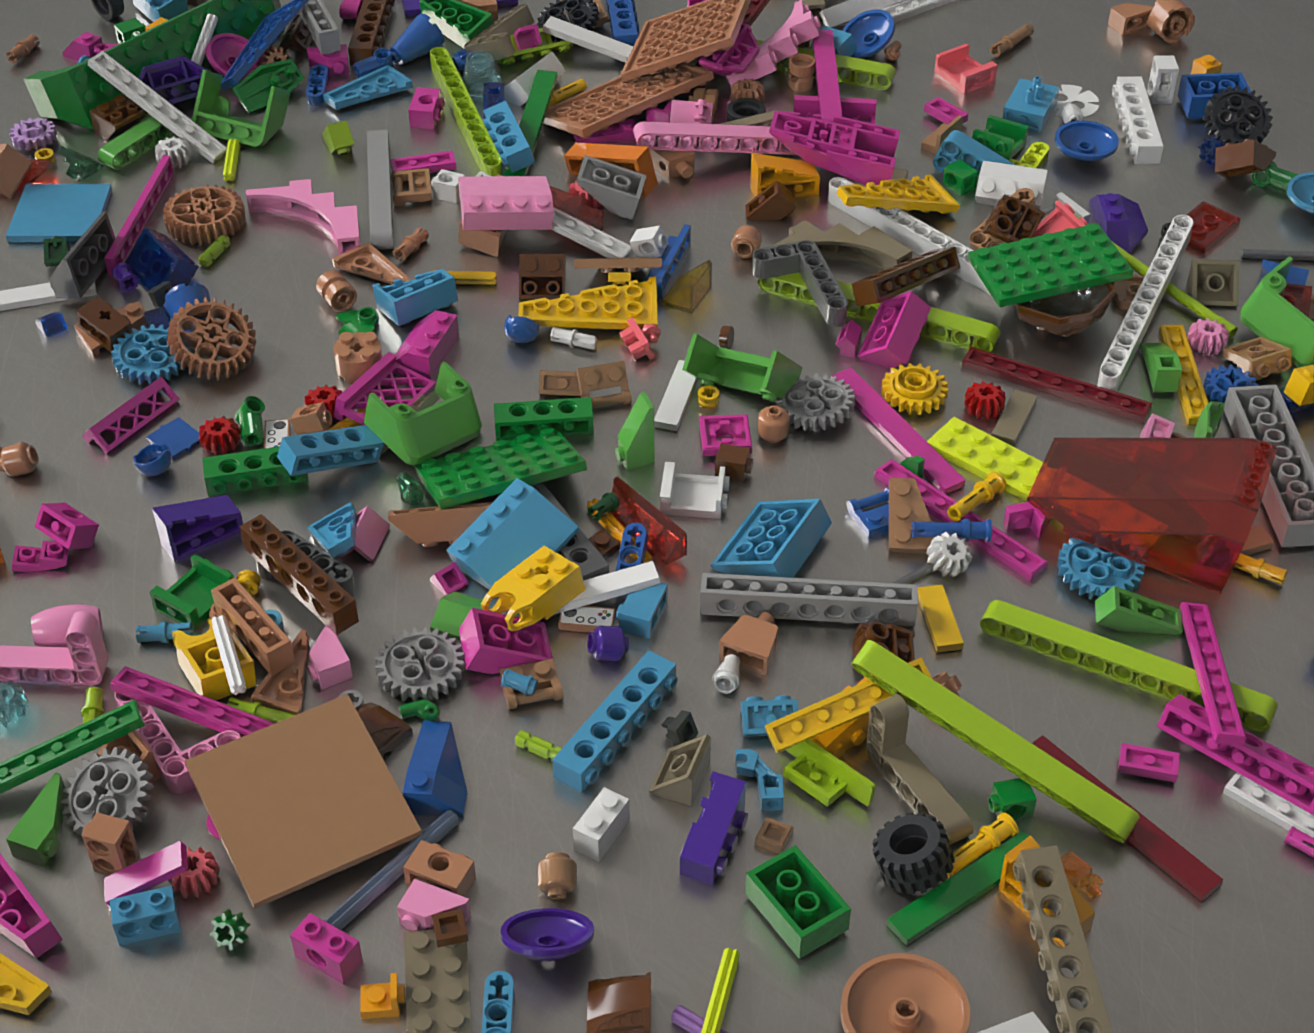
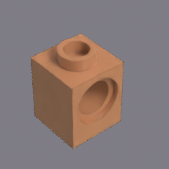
M321 402L297 408L290 421L296 435L328 431L332 425V416L324 403Z

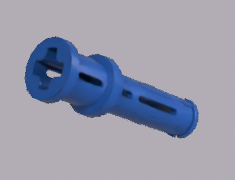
M969 519L961 520V522L912 521L911 527H913L911 529L912 538L937 537L947 532L950 536L956 533L957 538L965 539V542H968L969 539H984L985 542H991L992 539L991 519H986L985 522L969 521Z

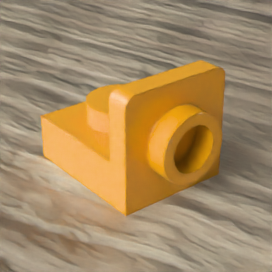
M397 973L390 974L389 983L361 985V1019L400 1016V1003H405L406 995L405 984H399Z

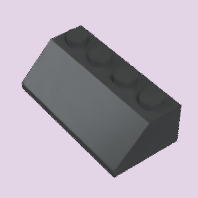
M102 212L62 259L49 278L56 298L81 299L106 268L105 256L116 239L107 212Z

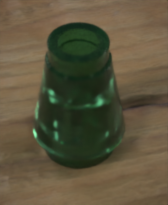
M400 473L396 478L402 501L410 505H417L422 502L425 496L424 486L408 473Z

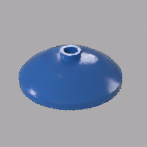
M879 9L865 11L847 23L842 31L853 35L858 48L851 57L867 58L877 54L887 46L895 32L894 19L888 12Z
M1084 120L1072 121L1060 126L1055 133L1054 139L1056 146L1061 152L1081 161L1105 159L1116 152L1119 144V138L1111 128L1101 123Z

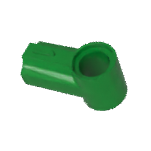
M1272 161L1265 171L1252 173L1251 179L1257 186L1270 185L1287 191L1289 181L1298 174L1278 168L1276 163Z
M247 396L235 414V419L240 424L241 440L244 441V445L251 447L262 444L264 441L262 413L265 410V405L256 396Z

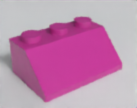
M912 291L881 302L857 357L860 360L888 368L899 367V364L906 365L910 361L912 350L920 338L919 334L922 327L928 320L931 307Z
M435 310L419 321L395 354L397 356L396 363L431 380L459 338L457 315Z

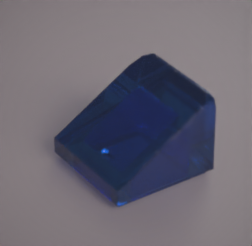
M165 306L144 312L148 329L151 324H154L155 328H158L161 324L165 330L169 328L171 318Z
M53 312L35 320L37 326L47 337L67 329V324L60 312Z

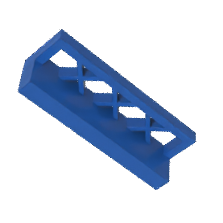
M684 224L678 237L669 236L667 247L662 256L658 257L662 258V267H652L645 280L648 281L649 277L656 276L657 298L659 299L664 298L691 247V225Z

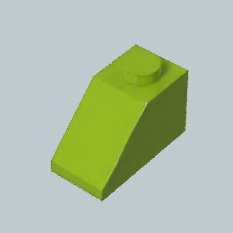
M347 120L327 125L322 133V138L331 154L337 152L338 155L347 154L354 146Z

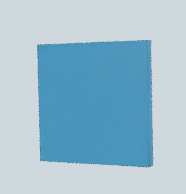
M26 184L6 234L7 242H44V239H50L54 236L66 237L68 242H77L98 216L105 212L112 192L111 184Z

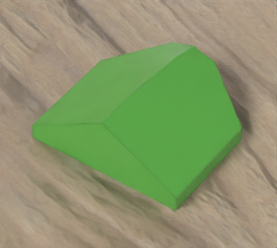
M1211 401L1200 414L1193 438L1201 457L1206 458L1219 430L1225 403Z
M456 591L442 597L432 620L430 631L433 632L437 628L439 634L442 635L448 632V637H455L461 641L459 634L460 626L471 608L482 610V600Z

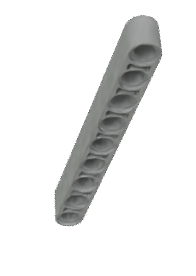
M388 129L367 131L370 243L377 250L394 249Z

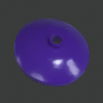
M542 908L524 911L510 917L501 926V940L511 951L537 961L550 962L569 957L583 950L594 938V925L592 921L578 912L566 909Z

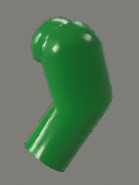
M426 699L399 706L402 720L418 716L427 721H434L440 715L439 707Z

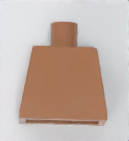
M649 150L654 169L666 178L671 179L680 175L684 178L692 176L695 167L694 151Z
M762 612L758 618L742 615L720 639L719 659L724 660L730 654L736 655L741 661L740 667L767 676L778 644L779 627L774 624V617L767 612Z

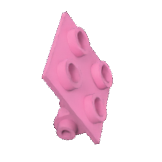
M699 99L698 102L672 100L670 123L711 124L713 103H708L702 99Z

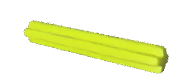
M726 948L723 952L701 1033H720L739 962L740 953L737 949Z

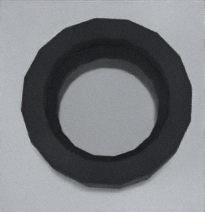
M91 0L97 13L106 20H112L124 12L123 0Z
M753 98L736 99L728 105L727 122L750 117L741 116L742 114L754 116L766 113L765 105Z

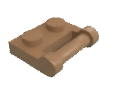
M429 168L402 170L392 173L391 181L394 184L395 191L393 202L396 206H403L406 202L432 200ZM404 181H409L410 191L403 192L402 183Z
M624 361L576 369L581 398L590 397L589 391L620 386L621 393L591 398L592 408L617 403H624V405L632 403Z
M553 659L499 669L500 679H502L505 669H509L526 676L531 674L534 676V679L538 680L533 696L529 694L524 696L523 692L503 687L509 710L515 709L517 705L552 698L555 701L564 699L562 686L559 682Z

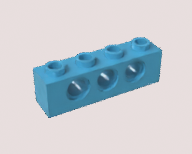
M506 100L483 110L486 117L483 119L484 125L504 166L509 165L513 173L536 163L530 146Z
M366 425L282 437L277 457L288 473L294 476L378 462L384 442Z

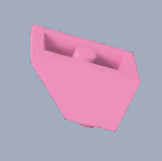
M325 625L309 652L311 665L307 666L311 680H317L322 690L353 679L350 660L336 634Z
M417 879L413 880L397 906L399 923L409 931L434 929L431 916L434 914L462 909L465 922L471 917L469 898Z

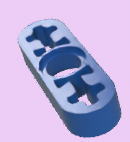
M323 64L314 65L310 68L306 96L307 102L311 105L322 104L324 102L323 94L327 93L329 72L328 67Z
M631 523L624 529L616 571L644 563L648 544V534L644 525ZM635 533H640V535L636 537V546H634L632 537L635 536ZM629 554L638 555V559L634 563H626L624 559Z

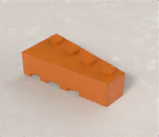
M575 143L564 155L568 172L574 176H578L584 156L587 155L647 175L641 196L647 197L658 184L648 146Z

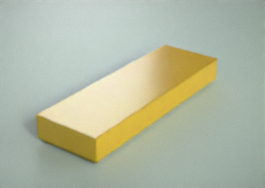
M943 585L918 587V601L936 653L962 650L964 642Z

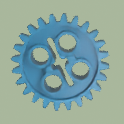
M151 324L150 328L146 329L142 325L140 331L132 328V334L125 332V339L118 338V344H114V350L111 351L113 365L116 367L117 373H121L122 378L129 376L130 382L138 379L139 384H142L144 380H148L150 385L153 380H157L160 377L171 380V374L178 376V369L185 370V368L181 369V362L174 361L175 355H170V347L167 345V332L169 328L165 330L162 324L155 328L154 324Z
M1099 531L1097 536H1093L1091 532H1088L1086 538L1081 534H1078L1077 540L1069 538V543H1064L1062 550L1059 551L1057 568H1059L1058 575L1064 576L1063 583H1071L1070 590L1078 588L1080 589V596L1086 592L1089 593V599H1092L1095 595L1098 597L1102 596L1113 586L1133 592L1134 589L1138 590L1139 584L1143 579L1145 564H1142L1143 557L1137 556L1138 549L1130 550V542L1122 544V537L1114 540L1111 533L1107 537H1103Z

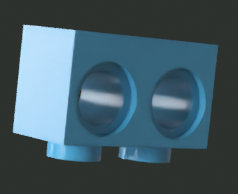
M172 886L110 899L112 926L119 946L181 932L179 910Z

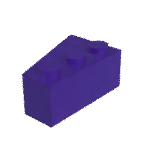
M228 495L152 508L161 545L174 562L241 533L239 526L243 525L241 512Z
M712 771L709 779L711 781L709 798L702 797L700 807H703L697 823H692L680 855V875L710 885H714L718 875L722 876L724 874L728 861L726 858L728 852H734L738 841V830H744L748 819V813L745 812L746 781Z

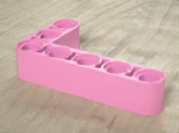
M79 611L74 613L65 637L68 648L0 645V683L99 684L102 681L107 666L108 654L98 620L89 612Z
M114 693L118 707L135 700L120 693ZM136 700L140 706L145 726L135 731L152 750L160 778L167 789L173 794L186 793L196 788L184 760L241 738L240 734L236 731L227 730L181 752L151 705Z

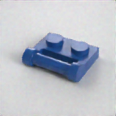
M889 487L885 488L881 493L860 500L852 499L847 501L848 512L868 538L889 531V504L865 512L862 511V509L882 502H889Z

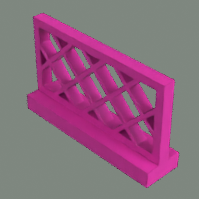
M388 352L336 398L334 417L341 421L349 417L365 425V413H358L354 410L367 408V398L370 393H375L388 407L401 403L411 407L413 402L422 394L427 396L435 388L436 382L396 363L397 356ZM397 372L405 377L394 378L393 374ZM408 384L409 387L398 389L397 385ZM413 384H421L425 387L414 388ZM391 385L392 389H381L380 386ZM412 395L413 399L402 400L401 396ZM384 396H395L396 400H385Z

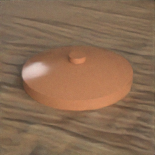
M892 953L867 961L850 976L842 993L840 1015L845 1033H968L970 1005L964 988L957 978L945 967L923 956L909 953Z

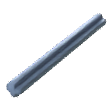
M451 810L445 811L422 832L421 836L415 838L324 921L342 930L404 873L403 866L421 840L430 844H436L459 823L457 814Z

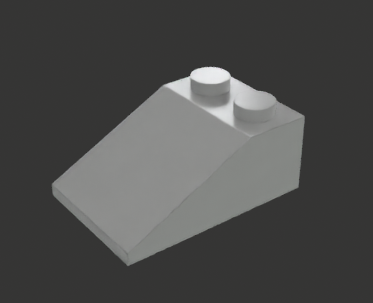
M585 155L576 183L611 213L633 220L647 175Z

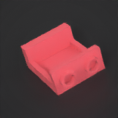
M968 44L936 55L934 72L963 94L995 83L998 67L993 61L981 65L969 56L970 46Z
M1057 200L1055 202L1056 208L1040 222L1033 237L1064 231L1068 228L1082 227L1087 225L1088 222L1082 217L1078 219L1069 204L1065 203L1063 205Z

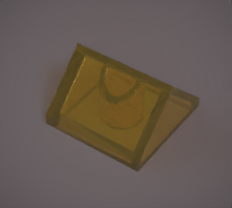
M707 260L681 275L660 302L665 306L692 314L712 289V262Z

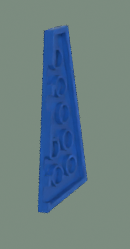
M292 0L264 17L222 79L221 88L224 91L230 87L233 88L242 81V77L248 73L266 49L278 40V35L308 0Z

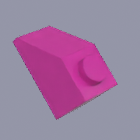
M90 32L82 33L62 52V55L75 61H79L83 55L92 58L97 55L94 52V46L98 43H103L102 38Z
M341 44V51H336L332 54H321L318 47H307L309 67L323 64L328 67L329 76L350 74L347 44Z

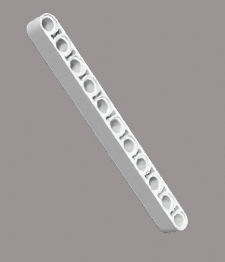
M835 177L830 180L828 201L831 205L870 227L875 226L919 255L934 249L955 246L960 269L950 273L991 295L968 260V252L974 250L898 208L887 210L882 207L870 209L857 205L855 207H848L843 204V201L836 193L839 186L854 183L842 177Z
M1182 214L1173 218L1100 367L1097 386L1118 391L1190 241L1194 222L1190 216Z

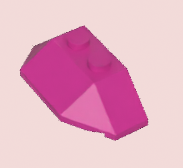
M742 23L733 47L724 51L722 49L717 50L707 57L702 55L699 59V64L704 69L711 70L717 75L726 76L743 73L760 49L752 33L751 26Z

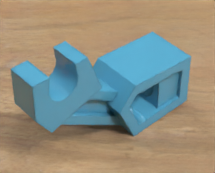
M735 749L737 774L750 777L755 776L758 779L757 791L761 811L783 810V776L774 773L759 757L758 752L751 749Z

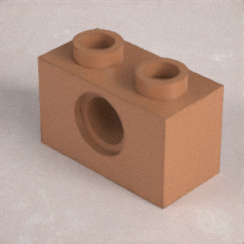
M423 840L420 841L403 866L406 885L410 886L413 880L417 879L465 897L476 879L474 861L468 856L453 853L444 849L439 844H430Z

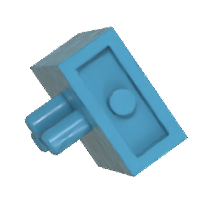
M1039 76L1034 77L1033 81L1020 78L1004 106L1002 118L1028 125V131L1042 134L1057 105L1060 87L1041 83Z

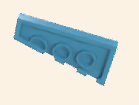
M386 65L323 94L324 102L337 110L413 88V82L390 65Z

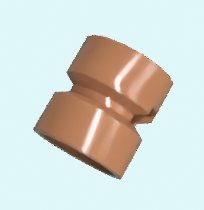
M803 53L790 57L788 86L790 89L797 92H806L813 88L814 57Z
M329 270L323 273L317 280V291L333 310L337 312L346 311L356 302V290L340 272Z

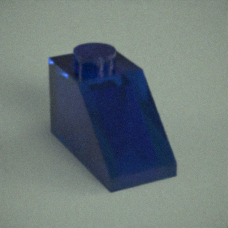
M484 83L483 110L505 101L504 83Z

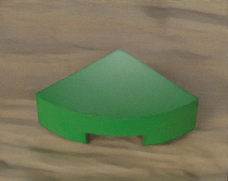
M920 456L908 457L900 463L920 478H923L924 458Z

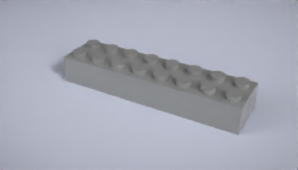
M1278 386L1229 387L1224 412L1281 547L1314 545V465Z

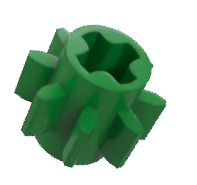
M227 909L221 914V917L217 916L211 921L215 927L209 935L214 937L218 948L222 945H228L231 951L238 947L239 943L248 940L249 937L245 932L251 925L246 923V920L242 917L243 912L232 915L231 910Z

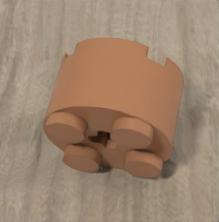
M1156 0L1147 20V25L1165 42L1176 43L1180 41V37L1183 35L1187 36L1195 23V16L1192 10L1181 0Z
M343 332L339 335V339L333 347L337 375L339 378L340 376L343 377L345 382L353 384L382 358L381 343L374 332Z

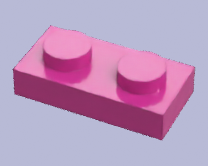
M940 97L924 104V112L943 123L949 124L958 115L963 116L962 124L968 121V113Z
M1121 743L1118 772L1176 783L1180 753Z

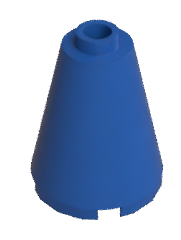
M424 13L419 14L390 48L394 63L403 65L430 54V50L435 47H444L442 45L445 42L444 36L436 23L432 25L428 21L431 19L428 15Z
M185 283L179 284L166 293L164 306L173 319L174 313H178L180 307L185 308L187 302L194 305L195 299H198L200 303H203L205 297L208 302H211L208 289L199 283H193V286H186ZM200 317L197 319L206 321L207 317Z

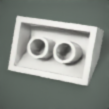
M550 52L498 91L495 96L520 107L528 100L537 70L557 72L556 84L562 80L560 76L566 70L555 54Z
M983 161L976 189L975 203L996 206L1004 194L1011 197L1017 190L1029 188L1034 192L1036 208L1041 210L1048 170Z

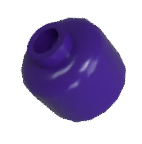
M597 626L593 632L589 633L587 641L588 652L592 653L597 661L617 662L624 653L628 652L629 638L624 635L623 630L618 626Z

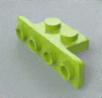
M540 28L539 33L542 44L538 47L518 51L514 34L510 35V40L515 53L497 60V63L503 62L504 65L514 63L516 59L522 58V61L533 59L535 55L545 57L554 51L564 53L570 51L574 43L569 41L553 43L551 35L542 32L543 28Z
M809 739L786 749L787 752L796 758L784 767L783 776L827 807L845 792L866 806L872 804L876 785L845 762L826 751L822 746Z

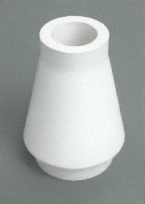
M727 655L723 663L713 674L714 687L721 693H731L739 686V666L741 661L736 655Z

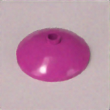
M221 33L213 36L206 48V56L209 63L224 77L249 40L232 33ZM260 58L254 63V65L250 68L248 73L245 74L241 80H243L257 67H259L257 65V62L262 61Z

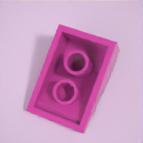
M471 608L459 628L466 670L497 674L499 669L553 659L545 623L538 621L521 630L510 631L507 629L506 614ZM514 617L513 624L517 623L520 617Z

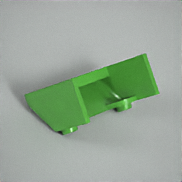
M203 70L192 121L211 136L225 140L238 139L239 143L262 147L283 126L290 91L271 86L263 123L230 116V101L225 97L219 96L223 75Z
M1289 256L1264 276L1243 305L1239 317L1241 322L1259 337H1264L1291 348L1292 363L1300 368L1314 365V321L1280 295L1285 290L1286 279L1293 258Z
M693 333L682 370L701 380L700 384L703 386H724L763 395V399L776 402L777 399H782L800 378L803 367L776 350H773L771 358L721 348L700 335Z
M446 362L441 363L435 392L444 401L416 412L412 407L404 403L388 407L372 392L369 394L364 424L398 457L411 465L421 464L426 459L436 457L478 437L482 427L470 384Z

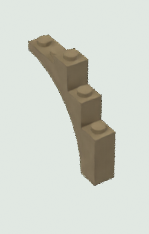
M806 220L790 228L789 237L773 245L809 240L817 245L824 259L853 261L882 271L912 259L913 253L912 249L875 226L859 235L840 223L823 232Z

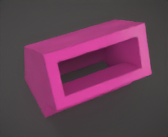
M852 319L842 327L835 345L841 349L840 355L855 358L861 342L862 328Z

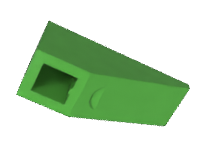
M1141 343L1140 346L1153 392H1177L1182 374L1178 354L1165 343Z

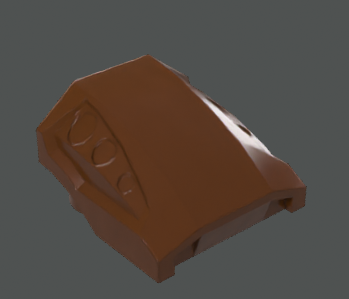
M1004 194L992 210L984 226L983 233L990 234L1006 243L1020 241L1023 238H1032L1046 213L1028 202L1020 201L1015 197H1009Z
M877 621L871 624L861 623L856 629L852 644L853 660L866 641L871 640L907 663L914 661L913 638L915 632L893 624L884 625Z
M370 702L357 710L382 757L385 753L395 750L413 733L412 728L407 723L380 705Z
M648 972L646 975L621 976L589 981L587 1033H651V972Z

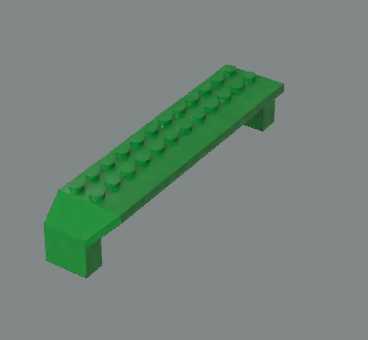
M209 0L104 52L139 78L142 68L180 56L191 60L207 14H213L218 17L212 37L221 33H232L249 40L264 17L282 6L279 0ZM205 54L201 66L211 70L213 67ZM89 59L55 71H39L23 79L40 117L59 119L87 129H93L89 111L123 93L88 66Z

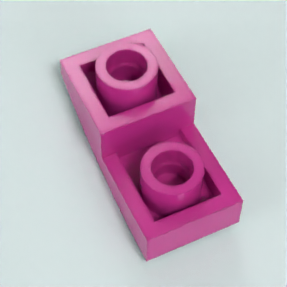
M43 541L42 548L15 545L12 571H45L66 566L69 550L58 542Z

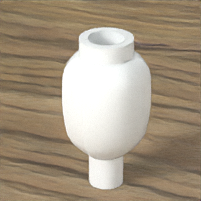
M1066 102L1062 109L1064 123L1082 121L1083 114L1081 109L1075 104Z

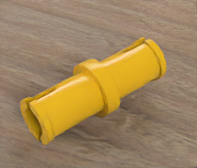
M1238 551L1233 556L1232 562L1234 563H1231V567L1251 573L1254 578L1259 579L1262 577L1281 586L1284 584L1287 577L1286 574L1288 573L1287 569L1266 563V560L1263 558L1258 560L1241 554Z

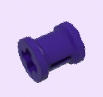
M119 263L113 268L112 276L115 280L119 281L122 291L130 292L138 287V277L132 274V268L129 264Z

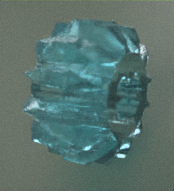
M0 680V724L2 723L7 727L9 722L17 723L18 717L26 716L25 711L28 707V699L20 684L15 685L12 680L4 684Z

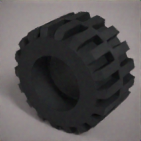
M912 812L906 813V816L900 817V815L894 817L895 820L892 822H886L884 824L885 828L879 829L876 833L877 838L873 840L874 848L872 850L884 882L886 881L887 886L891 889L895 888L896 892L899 893L907 891L908 894L915 895L917 891H920L922 894L931 887L935 889L939 886L938 883L940 881L945 882L947 880V873H952L954 868L952 863H955V857L943 824L936 820V817L932 815L926 817L925 813L920 812L917 815H913Z

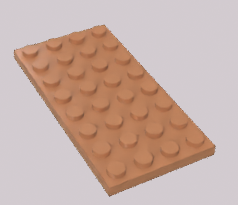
M681 62L671 69L666 67L653 75H649V73L642 75L635 81H631V79L623 81L622 77L619 76L548 107L543 123L567 131L570 134L578 135L581 138H587L598 130L608 129L609 125L625 121L629 116L639 115L649 107H657L658 103L672 100L678 94L688 93L691 91L690 89L696 86L705 85L707 81L714 79L713 71Z

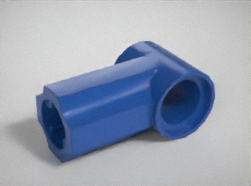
M381 48L374 52V56L354 63L353 69L357 78L386 65L394 68L391 51L387 48Z

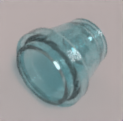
M474 51L466 56L462 81L471 97L487 98L493 96L501 89V77L497 74L493 56L489 52Z

